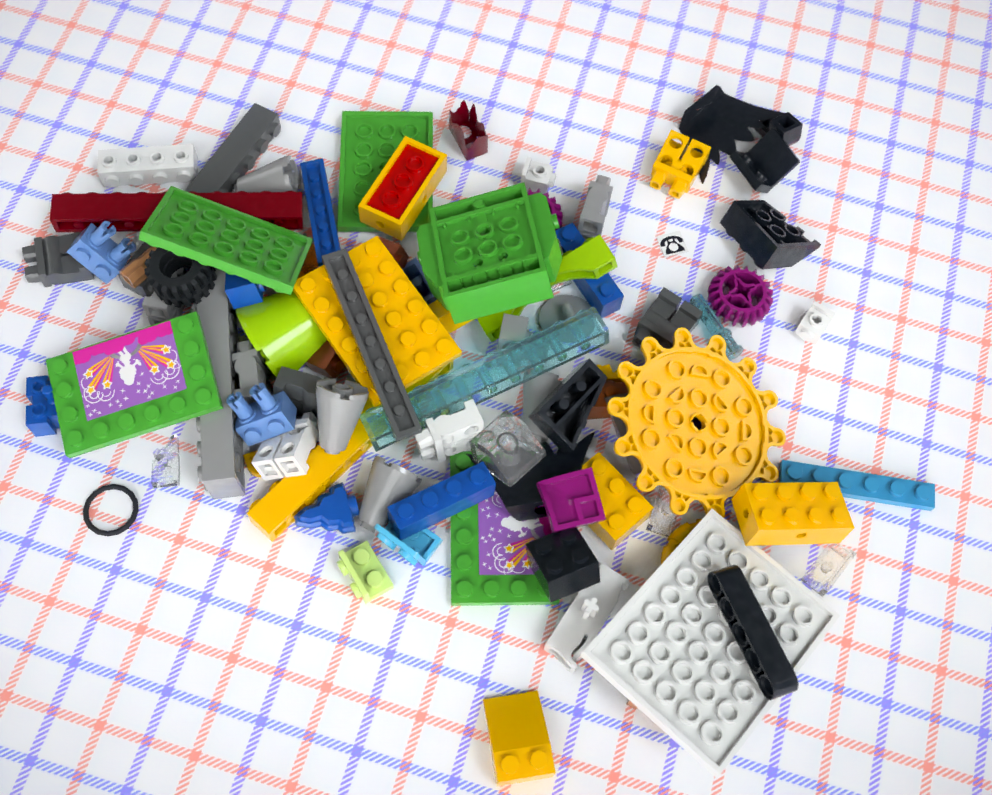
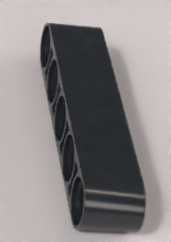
M734 564L708 573L707 581L709 588L763 695L768 700H773L797 691L799 686L797 676L740 567Z

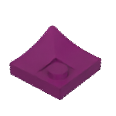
M592 467L536 483L552 533L606 520Z

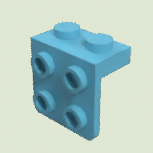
M390 522L385 528L379 524H376L374 527L379 532L376 537L392 550L396 546L400 548L398 553L414 566L417 562L425 566L443 541L427 528L410 537L399 540Z

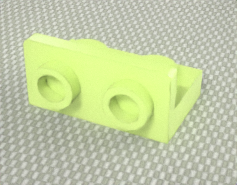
M367 540L347 552H344L343 549L338 551L340 560L336 563L343 576L349 574L353 581L350 584V588L357 599L362 597L366 604L394 588L392 581Z

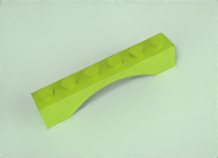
M600 234L595 238H588L580 247L575 250H569L562 255L563 259L556 281L552 282L551 286L573 279H598L618 267L615 256ZM527 305L480 317L477 320L490 341L494 342L499 339L504 313L520 316Z

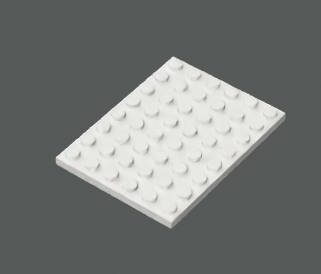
M711 509L586 647L580 656L717 778L722 774L778 698L768 700L761 692L709 588L707 581L708 573L734 564L740 567L795 674L798 673L841 615L758 546H745L742 533L715 510Z

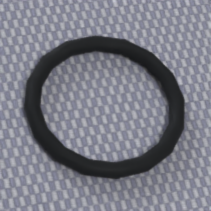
M117 484L102 486L93 491L86 499L83 508L84 522L88 529L97 535L107 537L119 535L129 529L135 522L139 511L138 500L133 491L125 486ZM113 489L123 491L129 495L133 503V512L125 525L116 530L105 531L98 529L92 524L89 519V508L97 495Z

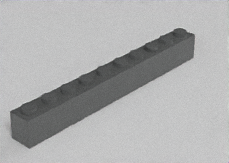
M254 103L185 191L197 193H211L214 191L222 193L232 192L237 179L244 176L248 170L254 167L261 153L266 152L271 140L279 135L281 125L278 114ZM144 242L128 263L138 258L151 246ZM120 273L118 274L125 288L142 297H151L154 290L147 278L136 288H132L123 280Z

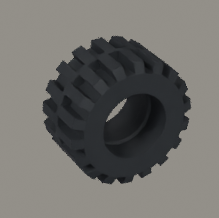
M156 247L155 251H150L148 254L150 259L145 261L147 267L144 269L145 275L161 301L164 300L167 305L171 306L174 304L175 307L181 308L182 304H185L186 307H190L193 302L197 304L202 302L201 298L203 296L207 298L210 295L208 290L214 289L215 283L213 281L217 280L215 267L202 265L198 261L184 256H177L173 252L160 247ZM191 267L183 276L171 278L178 269Z

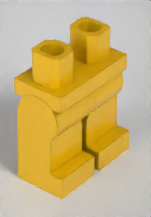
M671 129L653 165L650 187L661 190L663 184L666 183L671 186L669 194L680 199L685 192H689L698 173L709 157L711 147L692 139L688 146L690 137ZM673 139H678V140H680V141L682 142V144H680V143H678V142H676V141H673ZM693 148H698L702 150L703 153H700L694 150Z

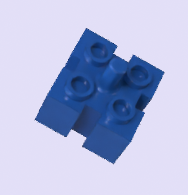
M48 375L26 378V397L32 403V405L26 406V426L35 437L57 435V429L60 428L52 393L53 389Z

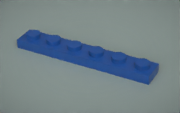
M323 158L300 163L319 267L323 265V255L341 250Z

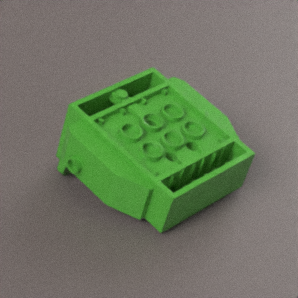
M525 182L429 209L431 223L420 225L417 231L419 246L417 255L432 295L447 311H450L454 324L554 298L551 283L556 281L563 258L555 229L560 228L556 213L551 215L545 195L540 192L528 195Z

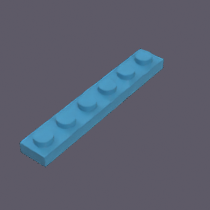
M787 460L780 462L779 483L838 482L842 495L845 498L932 511L935 508V484Z

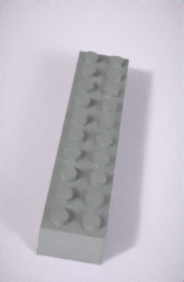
M215 268L217 280L213 281L215 283L214 289L208 290L210 295L207 298L203 296L201 298L202 302L198 304L193 302V311H196L200 316L223 409L196 418L197 431L201 433V441H197V453L201 457V466H198L197 473L199 482L204 484L205 491H209L213 499L245 496L243 439L235 430L237 415L226 403L228 396L233 394V390L240 389L239 375L235 371V364L231 354L238 353V317L236 309H233L225 292L226 273Z

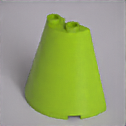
M292 291L291 295L275 293L265 296L261 303L236 309L237 317L256 351H259L266 360L265 364L276 377L282 366L299 370L327 341L294 291Z

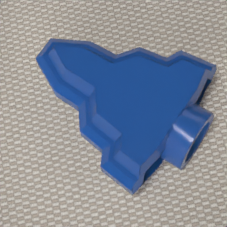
M341 482L331 486L329 492L320 495L315 504L300 510L294 515L297 527L308 529L322 527L327 531L339 530L341 534L356 532L353 517L359 515V508L355 494L348 496L345 486Z

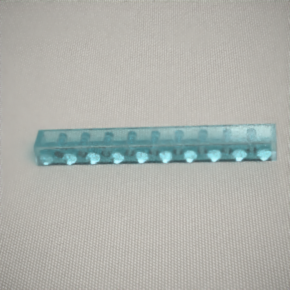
M595 307L581 310L576 315L566 320L557 321L551 327L542 331L533 332L529 337L518 342H512L497 352L488 353L473 363L464 364L456 371L443 374L425 385H419L407 394L422 429L426 428V419L432 417L435 420L440 415H452L464 410L463 403L471 399L478 405L608 344L609 329ZM381 405L369 408L360 415L361 422L376 452L396 443Z

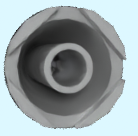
M288 155L238 178L237 183L234 184V191L298 192V184L302 183L294 159L290 160L291 156Z
M536 370L531 371L530 375L527 372L524 374L523 435L527 437V441L530 443L541 444L542 441L548 440V437L528 416L562 382L558 380L559 375Z
M334 378L321 379L317 381L315 387L319 443L326 453L337 455L340 454V451L346 450L369 397L367 387H363L353 381L345 380V384L336 383Z
M375 456L358 515V519L362 521L360 526L373 533L376 530L374 529L376 524L384 528L389 522L387 507L411 496L422 482V479L418 478L414 473L395 463L387 464L385 463L386 459Z

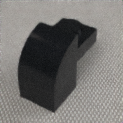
M787 112L773 119L758 120L764 127L754 128L762 137L772 128L776 129L788 146H791L800 140L803 124L790 112Z

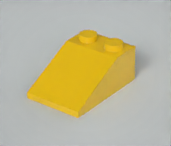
M538 691L483 699L496 787L553 777L556 773Z

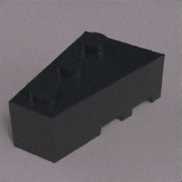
M588 359L578 364L528 417L563 454L572 452L576 448V442L580 433L585 428L586 420L592 407L595 406L608 377L591 359Z

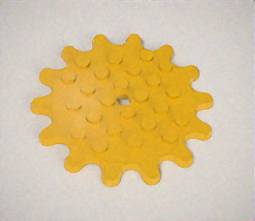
M681 327L675 330L673 334V347L671 349L663 348L653 337L648 336L642 340L640 349L645 359L643 366H635L628 361L621 362L618 365L617 376L626 384L628 395L623 398H611L607 404L608 413L620 418L626 426V435L615 441L614 452L622 457L632 455L638 459L641 464V473L637 477L636 487L640 491L650 492L656 486L661 485L669 493V509L673 514H685L689 509L690 503L693 500H697L702 504L705 514L713 509L724 518L726 499L729 497L733 498L744 483H752L755 478H760L766 482H774L778 479V469L767 457L769 447H779L786 442L784 431L773 427L767 420V413L770 409L777 406L778 397L771 390L759 391L754 387L752 377L757 371V365L752 358L745 357L738 363H733L727 358L725 352L726 342L723 337L714 335L709 339L705 348H700L694 344L689 330ZM694 417L698 418L701 422L700 430L691 422Z

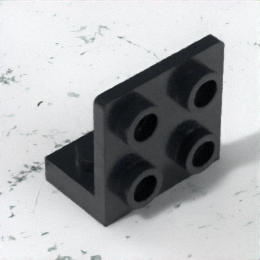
M773 128L748 152L735 151L730 156V159L752 188L763 193H768L800 163L799 158L777 130Z

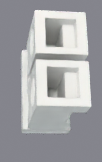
M473 399L463 403L464 410L452 415H440L435 420L432 417L425 420L426 428L422 429V433L415 435L418 443L417 448L423 461L436 456L438 462L446 460L445 456H452L486 443L484 422Z
M312 412L303 413L301 419H296L294 430L262 441L251 463L264 480L307 474L309 465L306 463L311 449L315 448L317 441H319V432L316 429L318 420Z

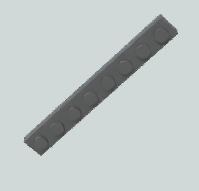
M347 249L323 255V265L396 442L422 433V427Z

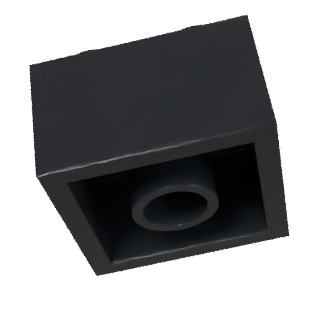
M577 527L551 533L525 544L528 564L550 603L600 583L599 562Z

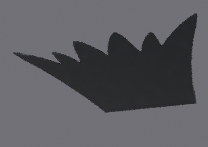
M718 85L687 108L682 116L679 130L683 135L690 137L688 146L692 139L711 147L709 157L699 172L702 184L709 170L710 159L717 165L719 164V150L731 156L736 151L735 140L754 141V137L748 127L763 128L764 125L758 120L773 119L785 113L765 109L736 99L724 93ZM693 148L694 150L703 153L702 150L698 148Z
M595 432L579 441L574 451L565 454L559 449L554 454L550 445L544 441L539 445L533 457L523 448L515 446L511 462L500 454H495L496 463L477 455H466L470 457L475 465L481 462L485 463L496 482L495 490L512 517L518 521L548 517L545 507L535 509L537 506L544 505L536 483L582 470L585 455Z

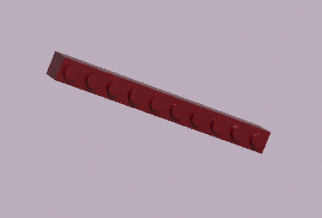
M64 192L52 194L50 221L56 232H82L89 224L93 223L98 228L104 221L111 223L107 229L114 225L116 232L141 231L166 192H113L102 194L95 192L87 194ZM189 192L288 230H304L302 192Z

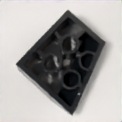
M765 200L733 201L720 221V224L726 229V233L739 243L740 248L748 253L754 260V264L761 269L792 267L822 245L817 240L811 242L803 236L805 231L800 227L787 224L785 222L786 216Z

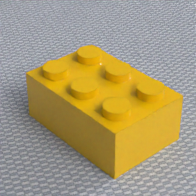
M598 452L582 465V469L592 467L606 520L589 524L588 526L613 550L649 518L654 507Z

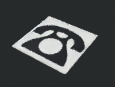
M680 231L656 236L664 257L689 252Z

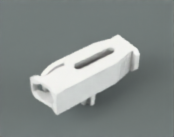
M600 562V583L578 592L544 647L546 652L553 654L572 673H574L578 666L576 662L582 658L580 656L581 653L595 639L618 602L620 592L625 591L630 583L627 578ZM582 640H584L585 643H584V644L582 645V647L577 651V649L579 648V646H580Z

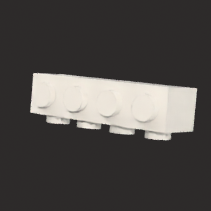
M194 144L98 150L97 174L103 187L193 181L198 175V157Z

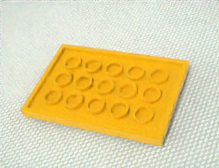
M378 236L348 251L405 389L461 356V349ZM324 265L298 278L293 291L356 382L368 388V399L376 407L381 403Z

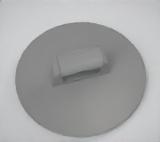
M558 295L544 303L539 313V323L545 335H551V340L560 344L574 345L586 341L592 336L597 325L596 314L591 305L574 295Z

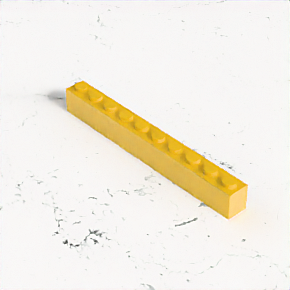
M453 361L406 388L412 406L421 400L453 369ZM367 399L346 450L340 451V454L333 455L326 453L320 447V444L316 445L315 448L311 449L306 463L309 465V469L306 475L285 476L281 481L274 482L270 486L268 493L262 499L255 500L249 507L247 515L250 522L272 542L295 521L294 515L304 507L312 505L320 495L391 428L381 404L374 407L370 400Z

